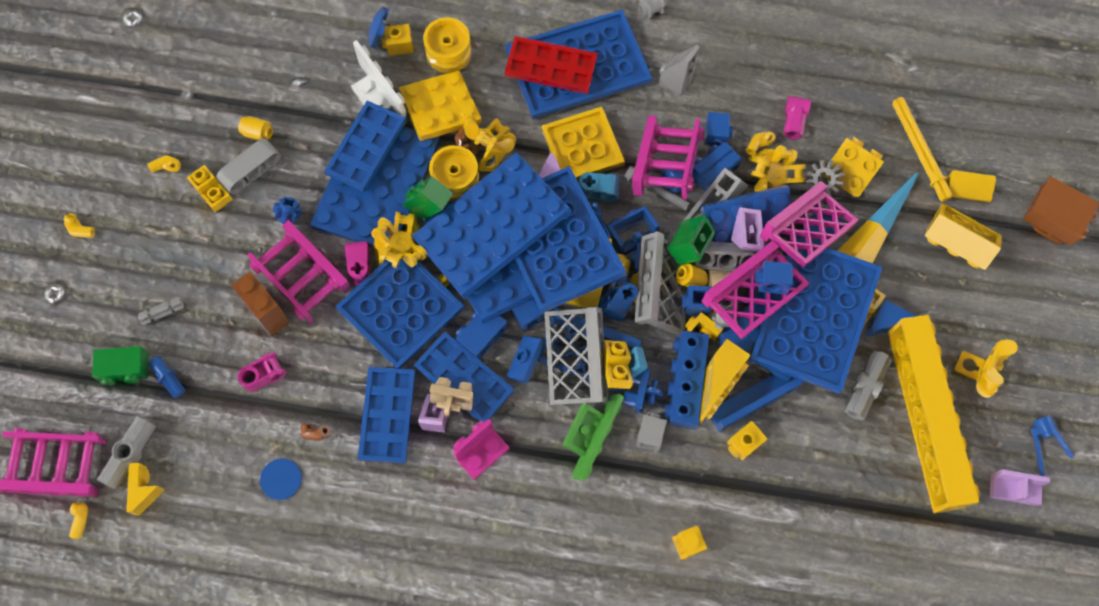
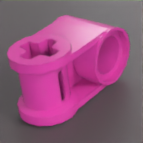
M368 241L345 243L348 274L351 281L357 286L371 274Z
M271 352L240 369L237 378L246 391L256 392L282 379L286 375V371L279 365L277 354ZM251 375L256 376L252 383H245L247 377Z

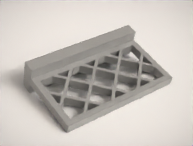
M657 231L642 236L635 323L640 325L650 324L680 335L681 331H685L686 315L685 308H681L682 294L686 293L687 287L678 285L674 274L681 265L676 263L667 249L671 241L664 239V234ZM663 246L668 254L665 257L663 256ZM668 259L671 260L675 268L672 271L666 262ZM662 269L666 274L664 278L661 276ZM667 280H669L673 288L671 292H669L665 284ZM660 289L664 295L663 299H660ZM674 294H676L679 300L678 306L675 304L672 298ZM666 301L672 310L669 314L663 305ZM658 311L663 318L660 321L658 320ZM673 315L677 320V327L674 326L671 320Z
M591 307L545 312L550 405L607 402L608 391L603 359L604 329L602 308ZM577 314H585L586 324L581 329L571 322ZM564 315H571V316L569 317V319H567ZM551 316H560L566 321L559 331L552 327ZM568 325L578 332L570 342L561 335ZM580 336L587 340V348L582 353L573 346ZM558 337L567 344L560 354L553 350V343ZM570 348L579 355L572 365L562 358ZM581 359L589 365V370L584 376L574 369ZM559 360L569 368L561 378L554 370V366ZM571 371L581 379L573 389L564 381ZM583 382L590 387L591 398H582L576 393V390ZM562 384L570 393L565 399L556 400V389ZM574 395L577 399H570V397Z

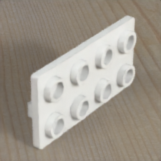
M357 40L354 41L353 45L358 62L368 75L351 85L356 96L363 105L368 100L390 111L393 110L395 113L406 118L408 112L403 105L405 100L399 92L395 93L392 89L394 86L388 76L384 77L381 74L382 69L377 61L372 62L370 59L371 55L366 46H361Z

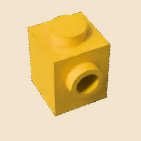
M409 24L385 26V35H382L381 40L382 46L387 48L389 56L414 53Z
M751 421L728 440V449L735 458L739 457L743 461L759 448L767 438Z

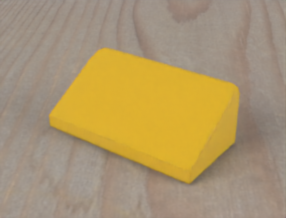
M953 170L948 175L947 185L952 192V197L989 203L992 201L996 176Z

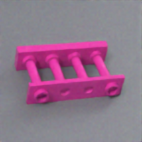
M648 115L632 178L634 195L643 196L644 188L649 185L682 188V199L687 200L688 192L693 190L694 178L692 173L699 141L704 139V128L700 127V119L695 120L693 130L662 128L661 125H658L657 116ZM660 136L691 138L690 146L659 144L656 139L660 138ZM657 152L688 154L686 162L653 160L652 155ZM652 169L684 171L683 179L653 177L649 176L648 172L649 170L652 171Z
M288 220L282 225L286 232L283 235L284 238L257 260L251 252L247 254L251 260L249 266L256 274L262 273L295 307L293 312L301 321L306 319L311 324L314 321L308 313L333 290L337 291L340 289L345 294L351 289L348 280ZM296 243L300 247L299 253L272 275L264 266L290 244L293 246ZM310 258L315 263L313 265L314 268L286 290L279 281L302 261ZM325 273L330 278L327 280L328 283L301 306L294 296L319 274L322 276Z
M13 428V432H2V436L12 440L13 445L7 474L3 476V480L0 479V492L97 497L99 488L90 484L89 474L95 445H107V440L99 437V433L84 432V435L29 433V430L22 428ZM24 441L37 442L31 475L27 477V481H21L17 477ZM47 443H61L55 476L51 478V482H43L41 473ZM71 444H85L79 477L75 480V483H67L65 474Z

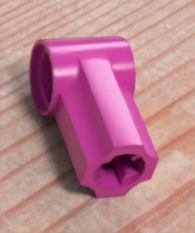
M794 96L788 97L785 109L787 117L783 134L787 139L796 140L802 138L811 100Z

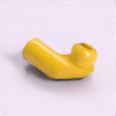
M75 502L70 507V513L75 515L69 537L73 539H81L83 536L89 510L85 503Z

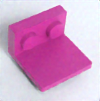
M490 419L477 423L472 428L473 433L467 438L464 436L454 444L455 448L452 450L455 460L473 480L477 479L510 449L494 431L493 423Z

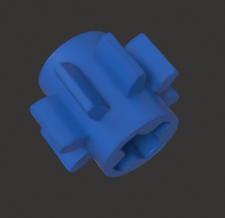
M291 197L280 198L279 203H274V218L282 224H285L288 220L291 223H295L296 219L301 217L300 203Z

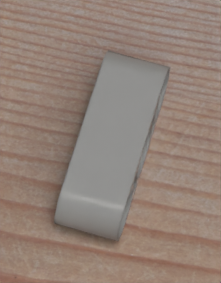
M260 139L220 169L216 177L230 194H237L273 167L280 160L281 154L267 139Z
M710 242L705 251L707 256L702 257L701 261H696L695 264L701 269L734 271L748 260H745V257L753 256L757 251L741 249L735 243ZM724 255H730L727 258H721Z

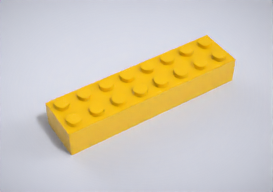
M929 315L902 318L887 333L933 513L960 510L979 503L980 492L978 486L974 484L972 476L973 466L966 454V440L961 436L959 428L960 418L953 406L954 395L948 387L947 370L942 365L941 348L935 339V325L931 322Z

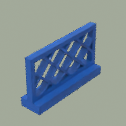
M564 315V316H565L567 319H569V317H570L571 315ZM552 316L551 319L553 328L555 324L562 327L566 322L560 316ZM576 316L571 322L581 329L586 324V319ZM568 325L565 329L567 336L564 338L571 341V337H574L578 332ZM603 326L604 340L626 342L629 351L635 346L640 347L641 340ZM568 329L574 331V333L569 334ZM545 334L543 339L545 344L537 361L548 365V360L542 358L544 350L547 348ZM558 339L553 343L558 354H560V352L556 344L562 342L561 339ZM587 345L578 348V350L582 351L586 349ZM571 351L565 354L562 358H566L573 354H576L578 358L579 355L574 351ZM580 361V366H577L574 369L579 370L582 368L584 374H580L584 376L587 373L584 367L588 366V363L583 364L582 361ZM563 363L562 365L556 364L554 368L564 372L569 369ZM607 386V389L620 394L623 391L622 388H608Z

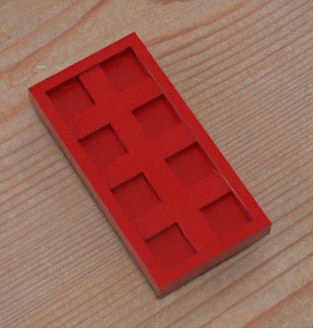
M515 36L505 69V77L588 94L598 53Z

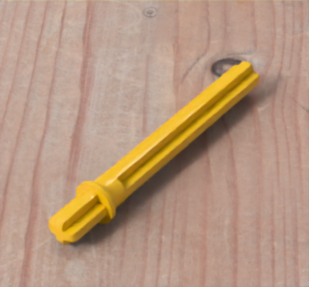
M903 97L895 99L893 107L931 181L930 186L934 187L940 201L949 200L952 198V192L946 183L947 177L943 176L905 99Z

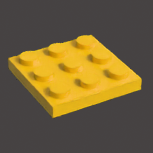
M459 70L399 87V93L405 100L404 105L420 142L460 130L462 128V119L467 114L474 115L476 123L481 124L480 114Z
M602 107L541 126L550 153L555 155L560 170L570 166L577 180H580L584 173L598 174L625 164Z

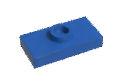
M523 336L506 377L512 381L528 384L545 342L540 338Z

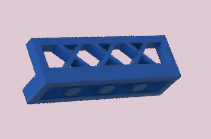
M772 375L721 403L711 417V420L720 433L797 390L804 381L792 377L786 383L777 376Z

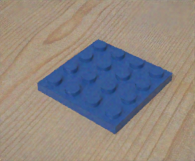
M403 259L397 268L392 267V263L385 260L335 306L396 369H401L465 308L418 261L416 266L410 267Z

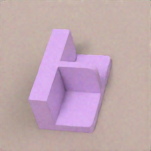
M1000 470L991 474L990 498L1039 506L1042 505V486L1050 483V478Z

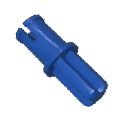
M161 356L152 358L148 362V366L151 367L158 377V382L166 387L173 398L182 396L185 388L175 377L176 372L169 369Z

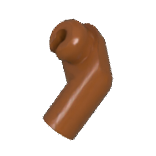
M462 126L455 136L456 146H462L472 152V146L467 144L466 139L468 137Z
M305 423L300 426L302 432L300 435L303 439L321 441L331 433L327 425H322L316 430H313L311 423L307 425Z

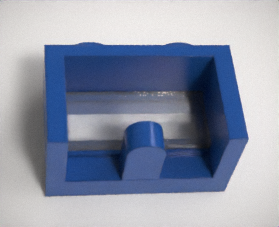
M644 206L640 209H633L628 215L620 219L612 220L607 225V229L618 253L626 255L632 252V250H636L637 243H641L642 236L659 232V225L647 207Z

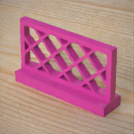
M822 181L768 221L759 236L765 242L770 239L773 240L803 268L859 221L825 192L828 186ZM824 201L830 206V209L821 208L820 203ZM807 213L817 214L818 220L808 219ZM822 215L832 216L833 222L823 221ZM838 217H843L849 223H839ZM794 223L804 224V230L794 229ZM809 225L819 226L820 232L810 231ZM824 227L834 228L835 234L825 233ZM779 235H790L791 241H784ZM796 236L805 237L806 243L796 242ZM811 238L821 239L822 245L812 244ZM797 249L807 250L808 257L804 258L798 253Z
M773 240L709 289L701 301L707 308L711 306L741 339L809 285V282L793 267V278L800 285L797 288H791L787 296L782 294L781 301L770 300V293H766V300L754 298V289H759V284L754 283V276L756 270L760 269L763 262L776 259L778 262L789 263L777 251L779 246ZM739 287L750 288L749 298L738 297L737 289ZM723 300L733 301V311L724 310L719 303ZM737 302L749 303V313L737 312ZM753 304L766 305V313L754 314ZM737 317L749 318V326L745 330L737 324Z

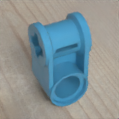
M587 172L580 177L579 185L587 200L611 203L619 200V176Z

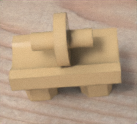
M439 377L436 384H431L430 403L437 404V408L444 409V416L450 417L451 411L460 412L461 409L472 410L473 392L471 383L462 382L458 389L450 388L451 381L448 378Z

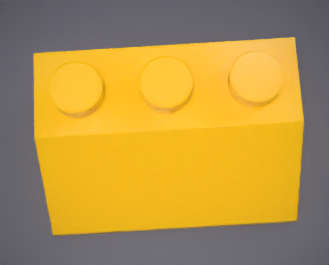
M943 202L925 232V237H927L931 244L947 248L948 253L955 257H963L969 265L977 269L980 267L986 270L1001 249L1002 235Z

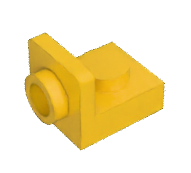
M702 312L697 318L692 316L685 325L688 328V332H694L697 328L699 333L708 334L709 340L711 339L714 342L723 330L716 328L715 322Z

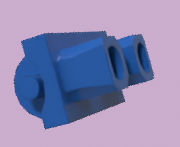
M650 368L632 378V385L639 386L638 393L625 391L623 404L635 408V413L642 414L646 395L649 396L647 403L654 405L655 398L663 397L664 392L658 389V381L652 380L651 387H648L651 375Z

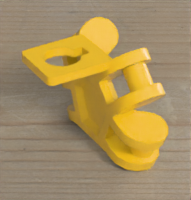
M467 114L462 119V126L466 136L475 140L474 144L478 145L480 143L487 150L478 165V170L494 171L505 153L513 150L516 136L510 133L511 129L508 126L504 127L498 118L494 119L486 129L478 128L476 119L472 114ZM494 156V163L486 166V162Z
M779 145L776 149H763L754 156L748 157V161L757 163L755 171L751 172V176L760 179L755 185L754 191L758 192L788 183L806 182V177H803V169H806V164H792L797 158V151L793 149L786 150L785 146ZM787 170H794V177L788 178Z
M396 211L394 226L386 218L379 219L378 227L374 228L371 232L374 238L373 252L378 267L387 260L392 263V267L397 268L402 259L408 266L414 267L417 265L418 260H424L428 257L426 250L422 246H418L412 237L414 214L409 213V216L400 215V212ZM399 223L407 224V231L398 230Z
M1000 340L994 345L986 360L962 351L954 370L977 381L976 389L981 396L991 397L995 395L998 387L1004 382L1003 377L997 371H1002L1004 367L1002 363L1004 360H1008L1011 354L1016 353L1018 346L1013 340ZM967 359L974 361L979 370L967 371L963 367V361Z

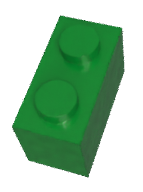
M432 176L425 181L422 179L416 187L411 186L405 193L406 200L402 205L424 221L423 219H428L442 211L453 192Z
M706 215L683 220L667 249L678 265L701 261L716 231Z
M141 346L94 349L92 377L103 385H114L116 381L138 383L139 380L148 379L149 352Z

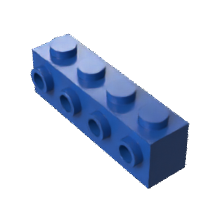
M681 331L679 338L675 337L673 351H677L676 360L672 359L670 373H674L673 382L669 381L667 395L671 396L670 404H666L664 418H668L667 425L695 430L699 424L709 340L708 334Z

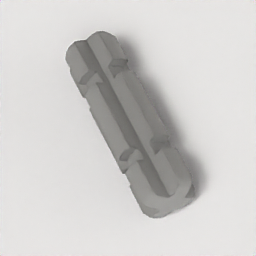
M176 297L171 299L170 303L166 301L150 308L149 312L145 310L139 313V321L142 325L152 323L153 319L156 321L173 314L172 311L174 310L178 312L184 309L182 299Z

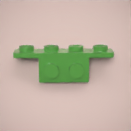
M611 394L602 412L586 403L581 404L562 446L580 456L571 475V478L574 480L584 481L591 474L592 464L601 453L602 443L612 430V422L622 408L623 395Z

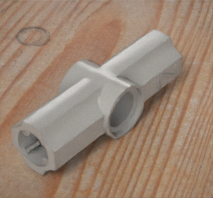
M873 351L870 355L864 371L859 374L854 383V392L844 412L849 417L863 421L867 416L873 400L878 397L884 385L883 379L892 361L889 355Z
M136 416L123 439L116 442L113 446L112 456L97 480L117 490L129 472V463H138L140 461L142 449L156 426ZM130 448V454L126 458H124V451Z

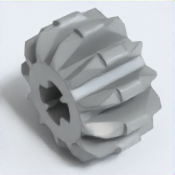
M820 160L821 168L814 163L812 168L816 172L808 171L807 175L813 176V179H809L806 182L807 184L814 183L816 185L821 181L822 173L826 172V175H831V180H828L829 184H825L828 186L825 192L831 196V189L835 193L839 192V188L835 184L844 185V182L838 180V178L845 176V173L837 174L836 171L841 168V165H837L833 169V160L828 162L827 167L825 161Z

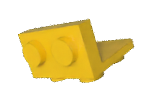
M853 137L852 140L849 138L845 139L831 160L834 161L833 169L837 165H841V168L836 171L837 174L845 173V176L838 178V180L844 182V185L838 186L851 195L858 197L885 161L881 160L882 154L874 149H871L870 152L863 148L865 143ZM823 172V176L831 180V175L828 176L826 172Z

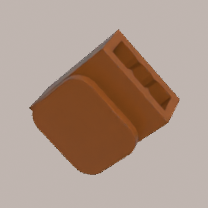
M1050 176L1040 186L1023 220L1031 223L1037 233L1057 244L1067 243L1071 246L1078 240L1082 241L1088 234L1089 229H1087V226L1097 217L1098 212L1096 209L1099 202Z

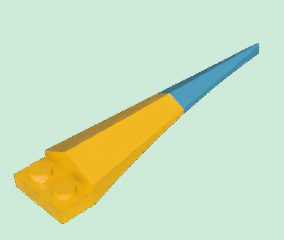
M915 173L837 251L873 263L917 179L918 173Z

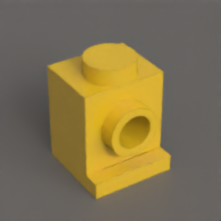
M698 525L681 531L672 537L681 560L704 552L707 549Z

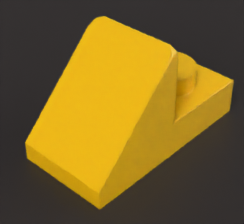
M129 463L126 512L133 515H141L164 492V489L159 486H146L150 480V473L147 467L140 463Z

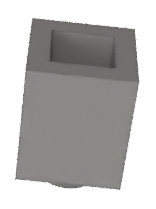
M654 413L643 415L635 446L658 452L661 448L667 420Z

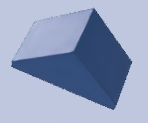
M884 300L877 308L865 334L868 338L888 332L902 318L916 316Z

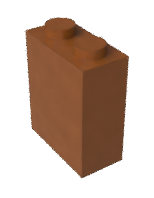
M250 271L231 285L271 336L290 323L278 304Z

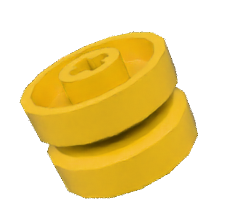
M445 17L439 18L428 25L425 29L423 40L427 61L431 67L442 73H451L464 69L470 62L472 55L469 30L465 24L455 18Z
M450 145L441 148L430 160V176H433L453 192L448 202L456 201L479 182L476 158L470 150L462 146Z

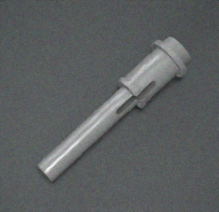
M630 166L624 176L627 178V182L632 181L635 167ZM649 185L644 188L646 191L649 189L683 210H686L690 204L662 186Z

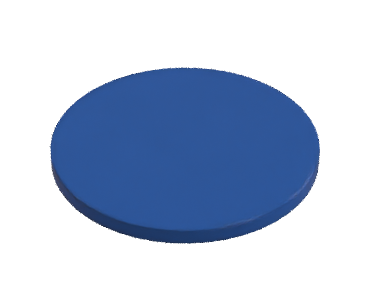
M273 460L264 467L261 473V488L272 499H287L298 491L302 480L301 471L291 460Z

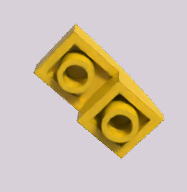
M205 165L186 177L215 213L233 200Z
M604 340L603 359L608 388L631 389L633 380L628 366L631 356L627 343Z

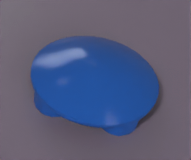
M382 7L376 13L369 28V46L377 49L380 40L378 36L382 37L386 24H383V20L386 21L389 9L386 7Z

